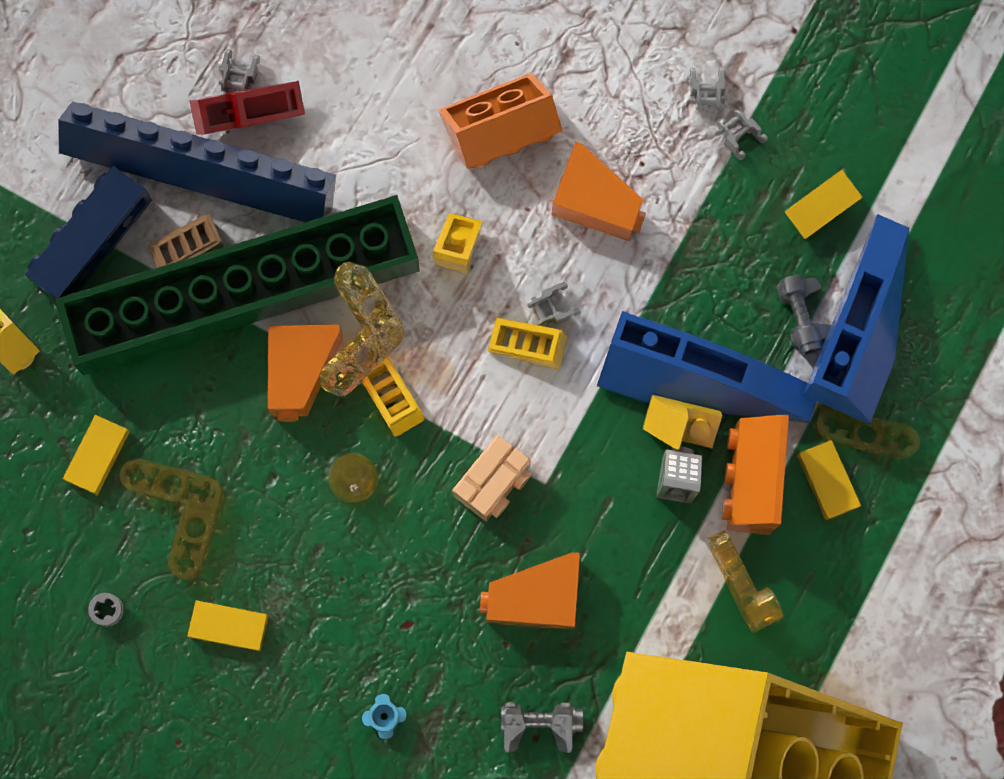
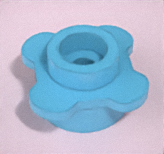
M386 694L378 695L370 711H365L362 715L363 723L366 726L375 728L382 739L391 738L396 725L406 719L405 709L392 704L390 697ZM382 713H386L388 715V718L386 720L381 719Z

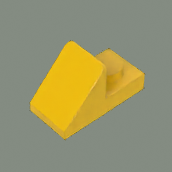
M449 213L433 250L432 258L435 265L468 274L473 250L479 238L483 221Z
M652 395L643 429L674 449L679 450L682 441L713 448L722 413L718 410Z

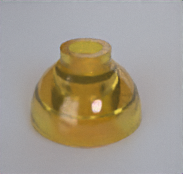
M347 453L338 457L331 465L328 482L330 489L339 499L346 502H359L365 500L374 492L378 483V472L374 463L368 457L359 453Z

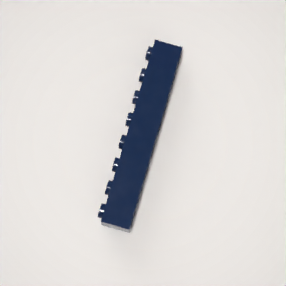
M72 101L58 119L59 154L109 168L114 166L126 173L305 223L328 216L333 208L336 175L319 168H310L292 163L286 159H278L260 154L254 150L242 149L224 144L218 140H210L192 135L186 131H178L153 122H145L124 116L118 112L95 108L85 103Z

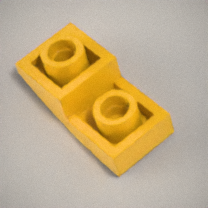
M840 170L787 209L785 213L803 238L806 239L861 199L862 196L844 171Z

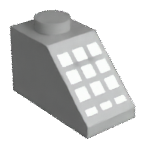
M680 447L679 450L674 448L666 450L662 458L656 498L692 504L700 492L702 456L694 455V450L686 447Z

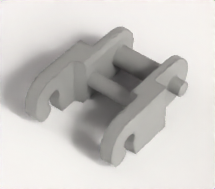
M226 49L220 68L223 77L222 80H219L221 91L225 92L227 87L241 91L251 89L249 84L255 83L260 56H253L251 66L246 69V72L230 68L229 58H232V50ZM231 74L243 76V83L230 81Z
M719 67L718 69L719 80L716 86H700V83L696 82L695 68H690V96H695V99H692V104H695L696 110L700 109V105H716L717 110H720L721 104L725 103V99H721L725 92L724 67ZM700 91H715L716 98H700Z
M735 110L733 113L735 117L726 124L719 122L717 127L719 129L718 133L726 138L724 144L737 159L742 160L745 158V153L738 150L739 145L736 142L738 138L746 132L748 134L752 133L760 143H765L768 138L765 134L761 135V128L753 118L747 120L744 112L741 113L739 110ZM740 123L743 129L733 135L730 129Z
M566 282L543 290L542 296L539 298H531L532 301L527 306L528 308L534 307L540 319L537 323L538 326L549 327V323L552 322L555 325H559L570 320L571 316H577L581 313L579 308H574L565 313L558 312L552 300V296L556 295L560 289L563 291L568 288ZM545 302L549 303L553 315L546 317L541 306Z

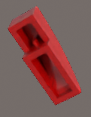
M299 81L189 100L196 135H206L305 115Z

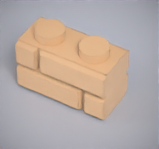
M496 435L454 487L452 494L484 521H487L491 515L498 518L510 502L506 499L513 487L520 490L532 475L528 471L531 460L502 437Z

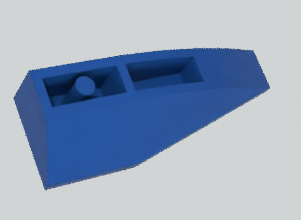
M879 214L876 215L803 393L804 396L867 424L872 420L895 361L909 227Z
M624 311L620 315L597 383V387L646 404H650L652 395L718 410L721 411L722 415L750 418L789 415V421L804 423L811 421L817 402L803 395L807 382L724 346Z

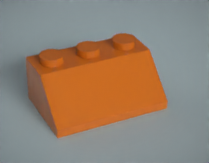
M532 73L438 109L457 155L467 169L484 167L495 158L503 155H514L525 146L535 142H546L553 135L563 132L552 94Z
M789 415L740 418L735 425V429H729L727 449L733 450L732 464H726L724 484L730 485L729 499H723L721 519L727 520L726 530L770 535L781 524Z

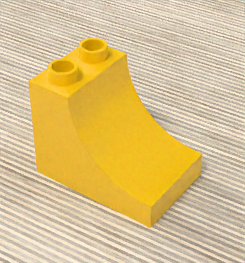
M626 652L622 673L613 687L612 701L614 708L605 747L600 752L596 761L595 775L596 779H892L903 723L767 672Z

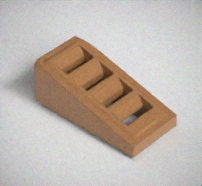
M207 214L148 245V248L158 268L168 265L161 250L166 248L173 260L169 264L224 248V245L210 214ZM206 232L210 241L203 244L199 234ZM192 237L197 246V249L191 251L187 239ZM178 243L181 244L185 253L180 258L174 247Z

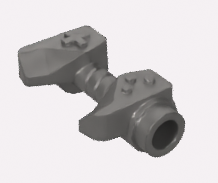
M793 275L780 280L776 289L781 304L792 306L797 324L790 332L793 346L795 348L798 347L802 355H808L822 349L821 342H825L831 325L811 323L805 306L804 298L821 288L818 280L812 277L803 279V275Z
M515 702L506 703L504 707H501V733H504V750L507 753L517 750L526 727H548L552 729L558 750L566 753L571 752L572 733H575V731L583 732V709H575L570 703H561L560 705H555L553 713L523 712L522 706L517 705Z

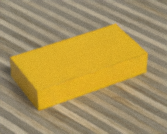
M95 415L63 480L98 496L130 431Z
M832 440L800 452L797 455L825 521L861 506Z
M195 601L187 637L261 652L269 616L263 613Z

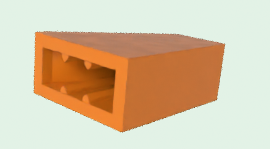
M575 142L553 201L552 215L630 241L633 231L640 233L646 213L640 211L643 199L583 144Z
M340 324L268 326V411L272 417H277V420L282 422L298 421V416H308L343 340Z
M572 552L490 582L489 592L481 591L480 614H487L486 623L573 630L576 618L580 553Z

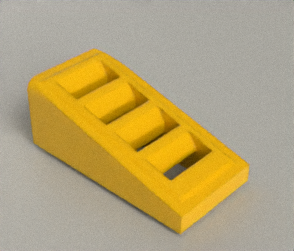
M496 317L488 351L528 363L560 369L568 336L563 330ZM507 329L512 330L509 345L504 347L503 342ZM525 333L522 350L517 349L520 335ZM535 336L540 337L536 353L531 352ZM552 340L549 355H545L548 342Z
M388 356L357 373L395 437L425 420L419 406ZM390 373V376L375 385L371 384V381L383 374ZM395 384L397 385L396 388L379 397V393ZM402 396L405 398L404 400L400 401L394 406L386 409L385 406L396 401Z

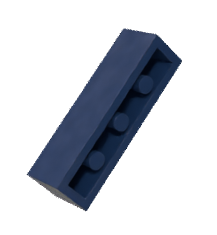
M112 166L108 173L101 174L96 180L91 194L86 200L83 199L76 204L72 211V217L65 226L59 227L52 234L48 247L42 254H37L30 261L28 271L25 274L27 278L54 300L80 292L153 201L147 190L114 166Z

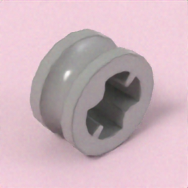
M100 593L90 601L88 611L92 621L107 627L119 622L124 608L121 600L115 595ZM109 600H112L114 605L111 607L116 609L113 616L106 615L103 620L100 619L98 615L101 612L97 611L98 605L100 603L106 604Z

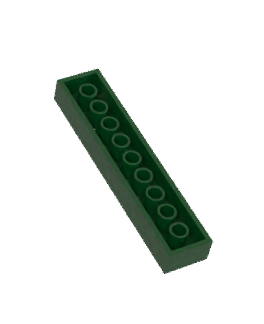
M394 195L55 299L73 365L82 375H86L419 272L420 267L398 195Z

